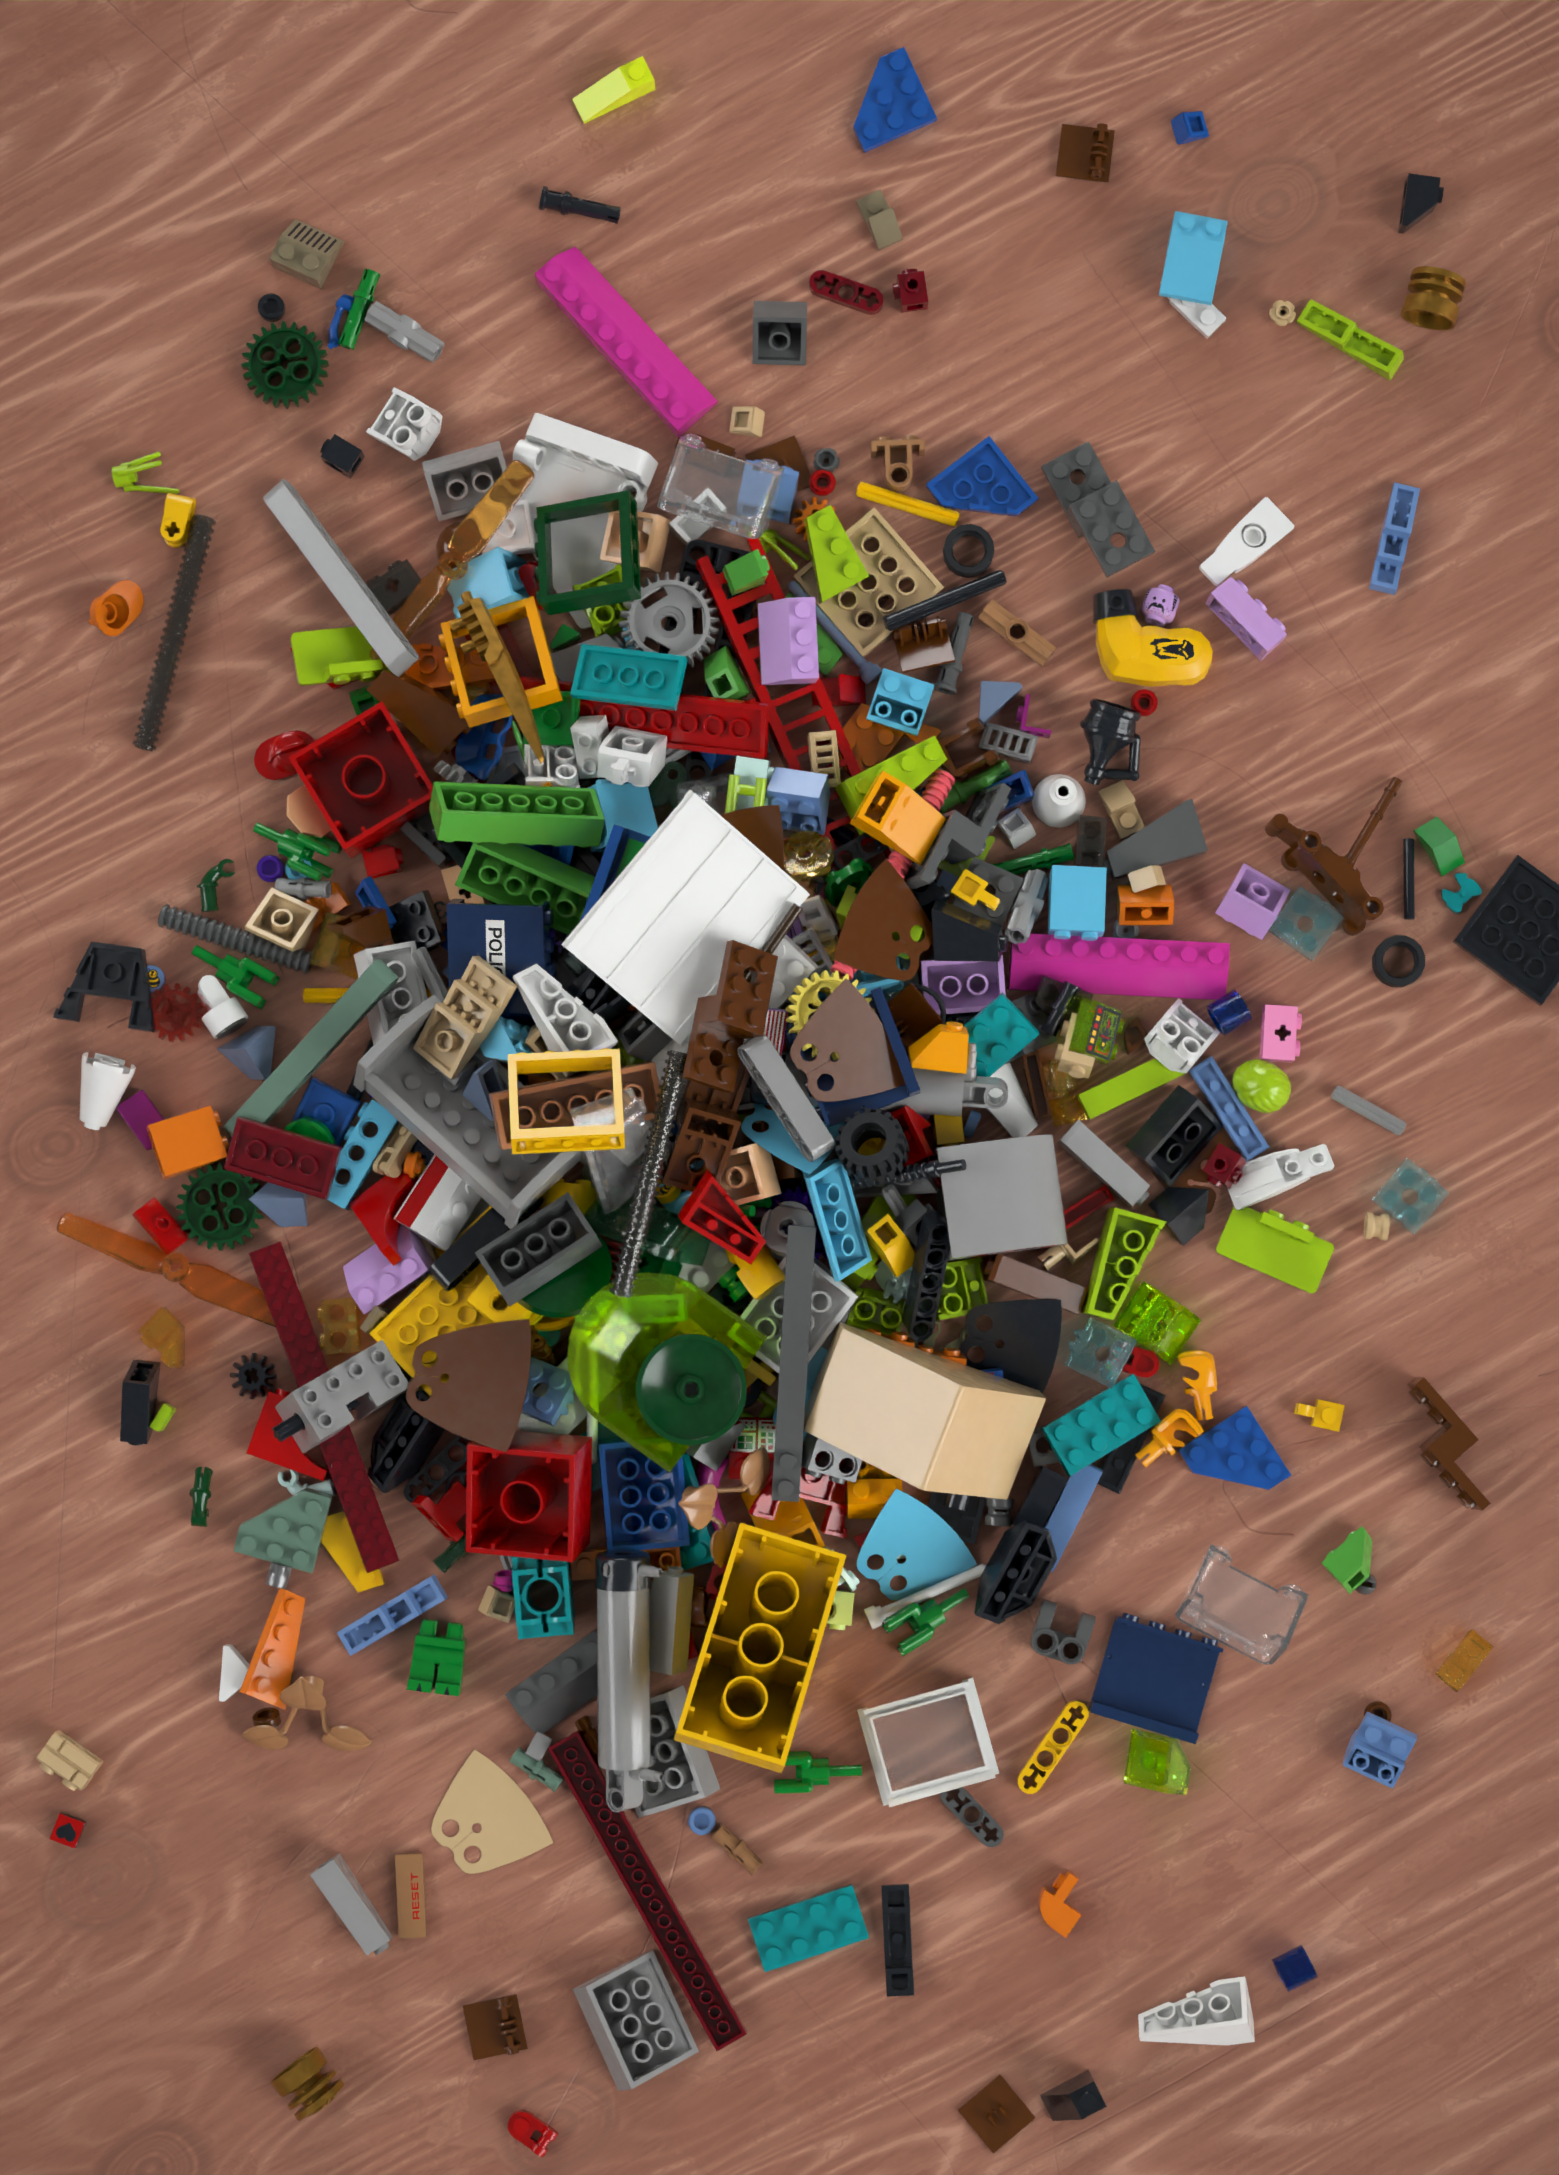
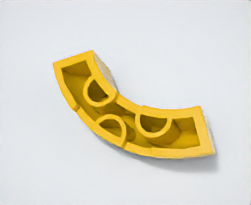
M764 1244L752 1264L747 1263L725 1249L729 1261L740 1268L736 1274L755 1300L764 1299L785 1281L784 1273L775 1262L766 1244Z

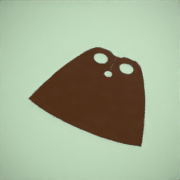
M529 1319L472 1326L446 1333L421 1343L417 1346L413 1355L412 1366L415 1369V1375L408 1384L407 1403L421 1416L456 1435L490 1448L507 1452L519 1423L529 1378L531 1359ZM432 1350L437 1354V1363L433 1367L427 1368L422 1364V1356L425 1352ZM443 1373L449 1375V1380L445 1383L440 1380ZM426 1384L431 1388V1396L428 1400L422 1402L416 1398V1390L420 1385Z

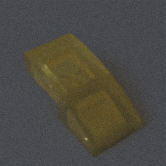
M1471 1629L1464 1636L1455 1651L1448 1655L1435 1675L1455 1692H1458L1480 1666L1493 1646Z

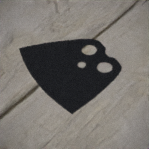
M1013 1300L988 1303L972 1308L968 1312L965 1327L968 1331L967 1338L959 1346L960 1353H963L967 1358L966 1366L978 1370L1002 1368L1004 1379L1039 1390L1043 1394L1051 1376L1059 1348L1062 1322L1061 1300ZM981 1315H987L992 1319L993 1326L988 1331H980L975 1325L976 1319ZM1001 1339L1004 1341V1346L997 1348L994 1342ZM978 1346L984 1350L985 1357L981 1362L974 1363L970 1361L967 1354L971 1347Z

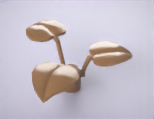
M764 1446L751 1452L744 1460L740 1471V1480L743 1485L740 1487L716 1488L713 1484L709 1483L698 1488L688 1486L682 1494L681 1501L678 1502L693 1528L702 1529L710 1520L718 1525L719 1530H716L711 1537L710 1550L715 1564L720 1568H723L728 1563L739 1527L732 1521L724 1525L721 1520L713 1516L717 1493L744 1492L746 1490L750 1495L759 1493L765 1486L770 1471L769 1456Z
M301 1676L296 1682L281 1691L280 1700L293 1708L282 1729L277 1730L270 1725H258L242 1733V1738H245L257 1747L267 1750L282 1749L288 1745V1738L284 1734H286L298 1708L320 1710L323 1731L326 1733L322 1736V1741L327 1746L339 1751H356L372 1743V1740L355 1728L349 1726L330 1728L328 1726L325 1711L326 1699L322 1695L324 1681L315 1676L304 1678Z

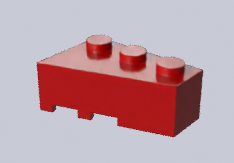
M707 1169L678 1213V1217L683 1224L747 1263L752 1264L766 1241Z

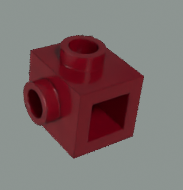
M906 269L901 272L902 274H897V283L892 284L894 299H899L901 313L928 309L929 301L924 271Z
M1218 1143L1202 1171L1208 1177L1206 1181L1220 1189L1223 1185L1230 1189L1233 1184L1236 1185L1243 1175L1242 1168L1246 1160L1242 1155Z

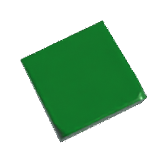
M561 624L550 643L551 652H558L582 638L581 634L567 625Z
M370 685L349 692L357 716L380 703L367 690Z

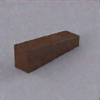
M1035 1050L1022 1056L1021 1061L1035 1120L1053 1116L1039 1052Z

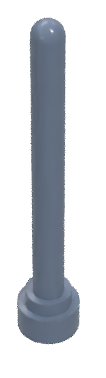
M796 581L788 583V589L795 597H809ZM816 604V621L860 669L858 671L861 674L860 678L866 685H869L882 673V669L876 663L867 662Z

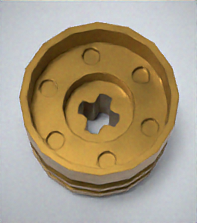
M1431 266L1413 268L1410 277L1411 281H1409L1407 288L1410 294L1405 296L1400 314L1401 317L1413 325L1430 330L1444 331L1453 329L1460 309L1457 303L1462 301V292L1465 290L1466 280L1459 274L1447 269Z
M318 2046L313 2047L300 2056L270 2082L280 2097H284L292 2092L295 2094V2097L288 2104L290 2110L300 2104L303 2105L294 2115L298 2121L319 2112L345 2086L341 2078L332 2084L328 2083L337 2074L335 2069L322 2075L320 2070L328 2060Z

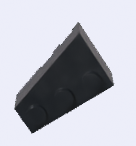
M593 971L574 996V998H579L583 1002L582 1005L594 1015L597 1013L602 1017L605 1022H608L632 1005Z

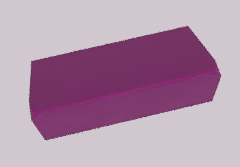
M142 1089L118 1105L116 1109L145 1149L152 1150V1144L146 1128L149 1124L165 1119Z

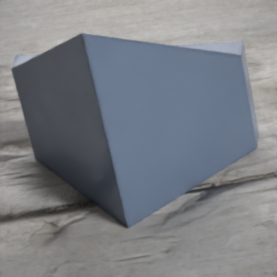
M256 1026L217 1048V1050L250 1079L266 1080L271 1073L276 1027Z
M268 1182L249 1199L280 1227L308 1226L307 1194Z

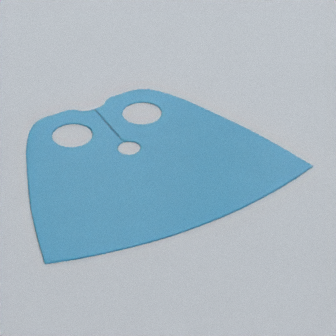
M754 1104V1113L745 1117L741 1125L744 1134L752 1141L781 1160L808 1174H811L833 1150L832 1148L815 1161L809 1162L801 1154L774 1110L766 1109L764 1104ZM759 1120L765 1121L769 1124V1129L761 1133L756 1132L752 1129V1124ZM845 1122L827 1128L834 1142L836 1135H840L838 1132L839 1126H845Z
M895 1489L876 1518L857 1558V1569L868 1579L876 1580L880 1584L881 1592L891 1600L905 1598L977 1565L961 1538L938 1514L917 1499L898 1489ZM874 1554H879L884 1558L883 1566L877 1570H872L867 1566L868 1558ZM899 1555H904L906 1557V1561L904 1563L897 1562V1557ZM897 1575H901L907 1580L906 1587L900 1591H895L890 1587V1580Z

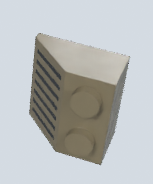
M295 219L280 235L269 259L273 268L322 289L344 241Z

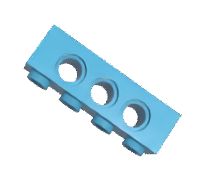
M373 1099L369 1104L367 1102L363 1104L358 1113V1117H360L356 1127L351 1126L344 1137V1140L347 1142L341 1150L328 1198L329 1201L347 1211L350 1207L349 1203L355 1199L371 1172L373 1161L399 1122L381 1104ZM376 1123L378 1126L377 1134L371 1138L366 1137L364 1133L366 1125ZM356 1146H361L364 1149V1156L359 1161H353L350 1155L351 1150ZM346 1169L350 1173V1180L346 1184H339L337 1174L339 1171Z

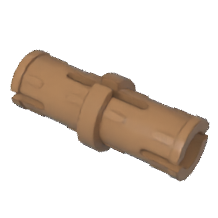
M723 1824L711 1836L729 1853L728 1857L734 1858L751 1875L763 1863L759 1857L750 1851L743 1839L740 1841Z

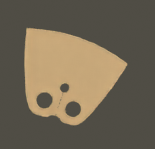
M475 1749L451 1783L436 1811L431 1827L434 1838L440 1845L447 1846L452 1850L455 1863L462 1871L468 1874L481 1873L509 1864L553 1843L542 1818L525 1793L501 1768ZM449 1819L455 1820L459 1825V1832L453 1837H448L442 1832V1824ZM479 1823L482 1830L479 1833L473 1832V1824ZM469 1846H477L481 1851V1858L476 1863H469L464 1858V1851Z

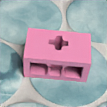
M1264 1005L1262 1007L1259 1059L1292 1063L1295 1061V1056L1299 1057L1300 1040H1296V1031L1301 1029L1302 1014L1298 1013L1297 1006ZM1280 1027H1283V1032L1287 1033V1036L1282 1041H1280L1278 1035H1275V1032Z

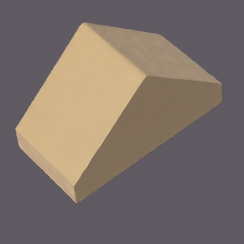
M839 1322L805 1407L804 1431L921 1490L1007 1500L1044 1406L1045 1396L1039 1390Z

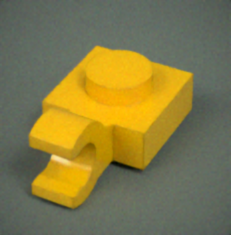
M964 869L951 890L953 895L973 907L980 901L986 907L995 911L1000 903L999 898L985 891L988 882L967 869Z
M1316 1399L1315 1407L1296 1403L1294 1414L1311 1417V1426L1339 1432L1345 1405Z

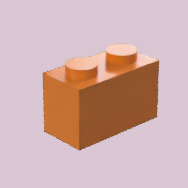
M1171 884L1157 885L1139 892H1133L1131 885H1117L1116 911L1119 925H1173L1174 897Z

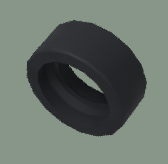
M973 524L960 525L953 529L946 537L943 548L944 562L949 570L957 576L965 578L977 577L984 573L991 565L995 551L994 543L989 533L982 527ZM970 535L976 537L984 546L985 553L983 559L974 566L961 565L953 556L954 544L963 536Z
M1395 935L1385 939L1376 947L1372 956V968L1375 976L1383 984L1402 988L1412 984L1422 975L1425 968V954L1415 939L1405 935ZM1393 946H1403L1408 948L1413 954L1414 967L1404 977L1390 975L1383 966V956Z

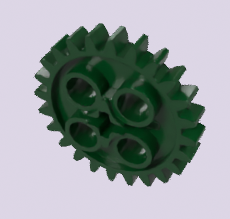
M282 321L281 328L278 329L274 323H271V331L268 332L262 327L263 335L261 337L253 334L256 341L255 344L246 343L251 352L242 353L244 359L248 360V362L241 364L244 370H248V372L243 374L245 380H251L247 384L250 390L257 388L254 392L256 398L264 394V404L267 405L272 399L275 408H278L280 402H283L285 408L288 409L292 401L299 407V399L303 398L304 401L309 403L308 394L311 393L317 396L318 393L315 387H324L320 377H328V373L322 369L329 366L328 361L323 360L328 354L326 350H319L323 343L321 340L315 341V332L307 335L308 329L305 325L298 331L296 322H293L291 327L287 328L285 321ZM300 344L301 348L297 353L291 354L288 352L290 345ZM272 351L275 353V357L271 361L262 360L266 352ZM304 357H308L307 361H300ZM283 361L288 362L287 369H283ZM264 369H270L267 373L262 372ZM307 369L309 372L305 378L299 379L295 377L298 370ZM276 376L282 377L283 381L279 386L274 387L270 385L272 378Z
M218 1163L217 1170H214L211 1164H207V1173L198 1168L197 1173L199 1177L195 1178L189 1175L188 1178L192 1184L190 1186L182 1184V1188L187 1191L186 1194L177 1195L178 1198L184 1200L183 1204L176 1206L177 1209L184 1211V1214L178 1216L177 1219L186 1220L187 1222L183 1225L182 1230H192L188 1236L189 1239L199 1236L197 1242L199 1246L208 1241L207 1248L210 1250L213 1249L215 1243H217L219 1251L224 1250L225 1243H227L230 1249H234V1241L236 1240L239 1244L244 1245L243 1236L246 1235L249 1238H253L254 1236L250 1229H260V1226L255 1223L256 1219H264V1216L258 1213L259 1208L249 1200L255 1194V1190L259 1188L260 1184L255 1183L251 1185L252 1177H243L242 1174L225 1170L223 1163ZM215 1183L218 1185L220 1201L227 1203V1207L223 1208V1212L229 1226L228 1230L224 1229L222 1213L215 1210V1207L219 1205L218 1198L213 1189V1184ZM228 1183H234L237 1187V1192L233 1197L228 1198L224 1194V1188ZM203 1190L209 1191L211 1195L210 1201L205 1205H201L198 1201V1195ZM235 1209H241L244 1213L243 1220L238 1224L231 1220V1214ZM210 1216L216 1217L218 1225L213 1231H208L205 1227V1221Z

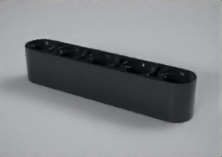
M542 1196L519 1217L517 1225L529 1218L543 1204L544 1198ZM492 1207L429 1267L428 1273L445 1291L448 1292L455 1288L481 1263L475 1252L510 1230L504 1224L506 1219Z
M936 1210L926 1213L921 1221L902 1316V1322L914 1341L918 1342L927 1340L933 1333L950 1251L947 1220L943 1213Z

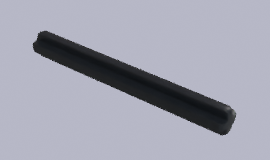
M997 570L884 616L885 628L889 631L895 630L1003 586L1007 582L1003 571Z

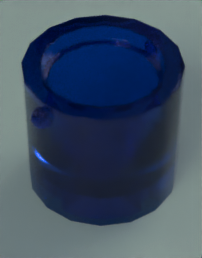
M1236 990L1229 992L1206 1006L1211 1020L1223 1036L1252 1020L1247 1005Z
M1302 1945L1272 1959L1274 1967L1288 1992L1318 1978Z

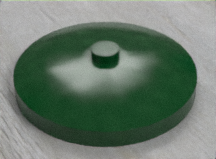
M595 1232L603 1245L601 1248L519 1300L518 1303L531 1312L553 1318L575 1316L592 1308L607 1291L612 1273V1260L604 1240Z
M682 1334L664 1340L649 1352L638 1371L635 1391L638 1408L642 1417L657 1434L674 1443L700 1445L718 1439L737 1422L745 1405L747 1384L739 1360L727 1346L708 1336Z

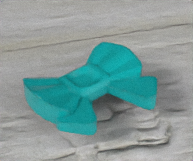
M1466 873L1455 874V878L1461 887L1458 892L1442 890V900L1445 901L1449 910L1456 914L1461 912L1463 904L1471 897L1479 896L1482 893L1480 886L1474 880L1467 878Z

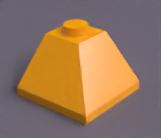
M947 1022L946 1025H937L909 1046L908 1055L911 1067L966 1074L969 1037L967 1027H963V1024L958 1022Z

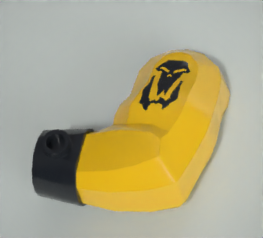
M1129 589L1108 590L1093 596V623L1096 624V647L1101 666L1108 679L1155 687L1194 685L1205 678L1211 667L1213 651L1210 642L1200 631L1186 627L1172 629L1158 626L1141 627L1136 620L1138 613L1133 593Z

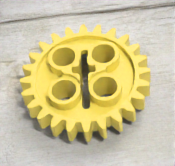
M824 970L820 977L816 972L810 976L811 981L808 978L801 981L802 986L797 985L793 989L797 995H791L788 998L794 1004L786 1008L787 1012L792 1013V1016L787 1018L786 1022L794 1023V1027L789 1030V1033L797 1032L799 1034L807 1023L808 1017L812 1016L823 1003L818 998L819 991L825 993L828 997L846 978L849 980V974L839 979L838 971H834L830 977L828 971ZM858 980L852 982L855 988L858 985ZM862 988L858 991L863 995L867 989ZM865 998L868 1003L872 1000V998ZM811 1004L815 1009L809 1008L808 1005ZM804 1045L802 1048L803 1051L811 1047L812 1057H815L817 1055L818 1051L814 1045ZM831 1053L834 1061L839 1059L838 1053Z

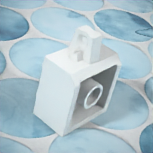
M615 726L600 745L597 776L604 777L606 780L618 785L629 782L636 787L650 786L665 766L667 736Z

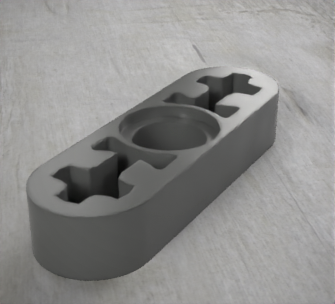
M964 1787L958 1788L957 1795L962 1801H964L965 1797L969 1801L965 1802L959 1811L955 1809L959 1804L954 1799L949 1801L946 1799L948 1796L947 1792L940 1793L942 1802L985 1846L995 1847L1002 1842L1004 1837L1002 1827ZM974 1806L978 1808L980 1815L976 1821L969 1822L964 1818V1811L967 1807ZM984 1817L989 1819L984 1822L989 1829H998L996 1831V1840L992 1838L984 1839L986 1833L981 1827L978 1831L974 1829V1827L982 1823Z

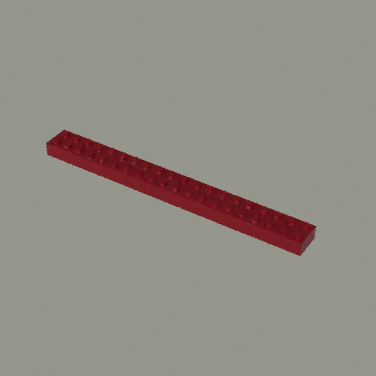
M280 1241L250 1252L249 1257L296 1384L300 1388L329 1370ZM347 1425L336 1435L320 1443L319 1446L367 1573H370L400 1560L350 1426Z
M577 1730L549 1746V1752L716 2051L745 2036L747 2031L628 1817L624 1811L613 1812L608 1807L606 1802V1778L589 1751L581 1733Z

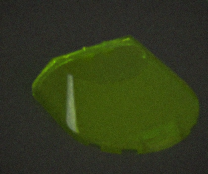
M638 1273L606 1285L591 1297L582 1308L569 1337L568 1370L574 1390L586 1410L602 1425L670 1473L690 1445L674 1443L661 1437L650 1428L642 1417L636 1400L635 1387L637 1374L643 1360L653 1348L664 1340L682 1334H700L714 1338L727 1346L737 1357L744 1371L767 1339V1336L691 1282L669 1274Z

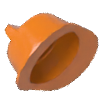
M120 580L112 585L104 594L95 598L91 603L89 624L99 628L105 635L118 636L142 611L144 601L140 587L130 580Z

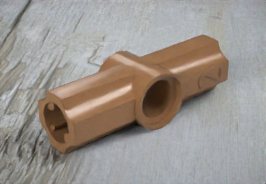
M993 599L978 617L981 622L1004 638L1009 646L1016 647L1041 667L1056 650L1055 646L1032 630L1024 620L1016 618ZM1015 627L1020 628L1024 632V637L1015 639L1010 635V630Z

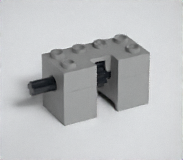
M381 1340L291 1392L278 1403L275 1408L283 1422L272 1428L273 1435L276 1439L278 1438L279 1442L293 1436L302 1453H305L336 1435L354 1421L350 1413L352 1409L355 1408L358 1413L357 1418L361 1420L396 1399L408 1389L409 1383L385 1343Z

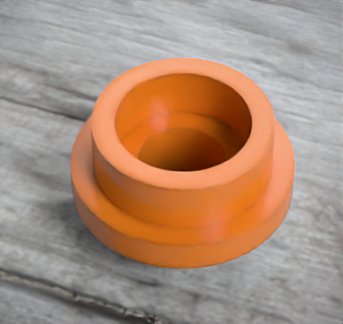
M416 1151L415 1153L409 1152L407 1154L403 1172L409 1174L410 1178H415L417 1174H422L425 1159L421 1158V1152Z

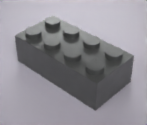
M566 1193L476 1251L475 1254L510 1307L603 1245L570 1194Z

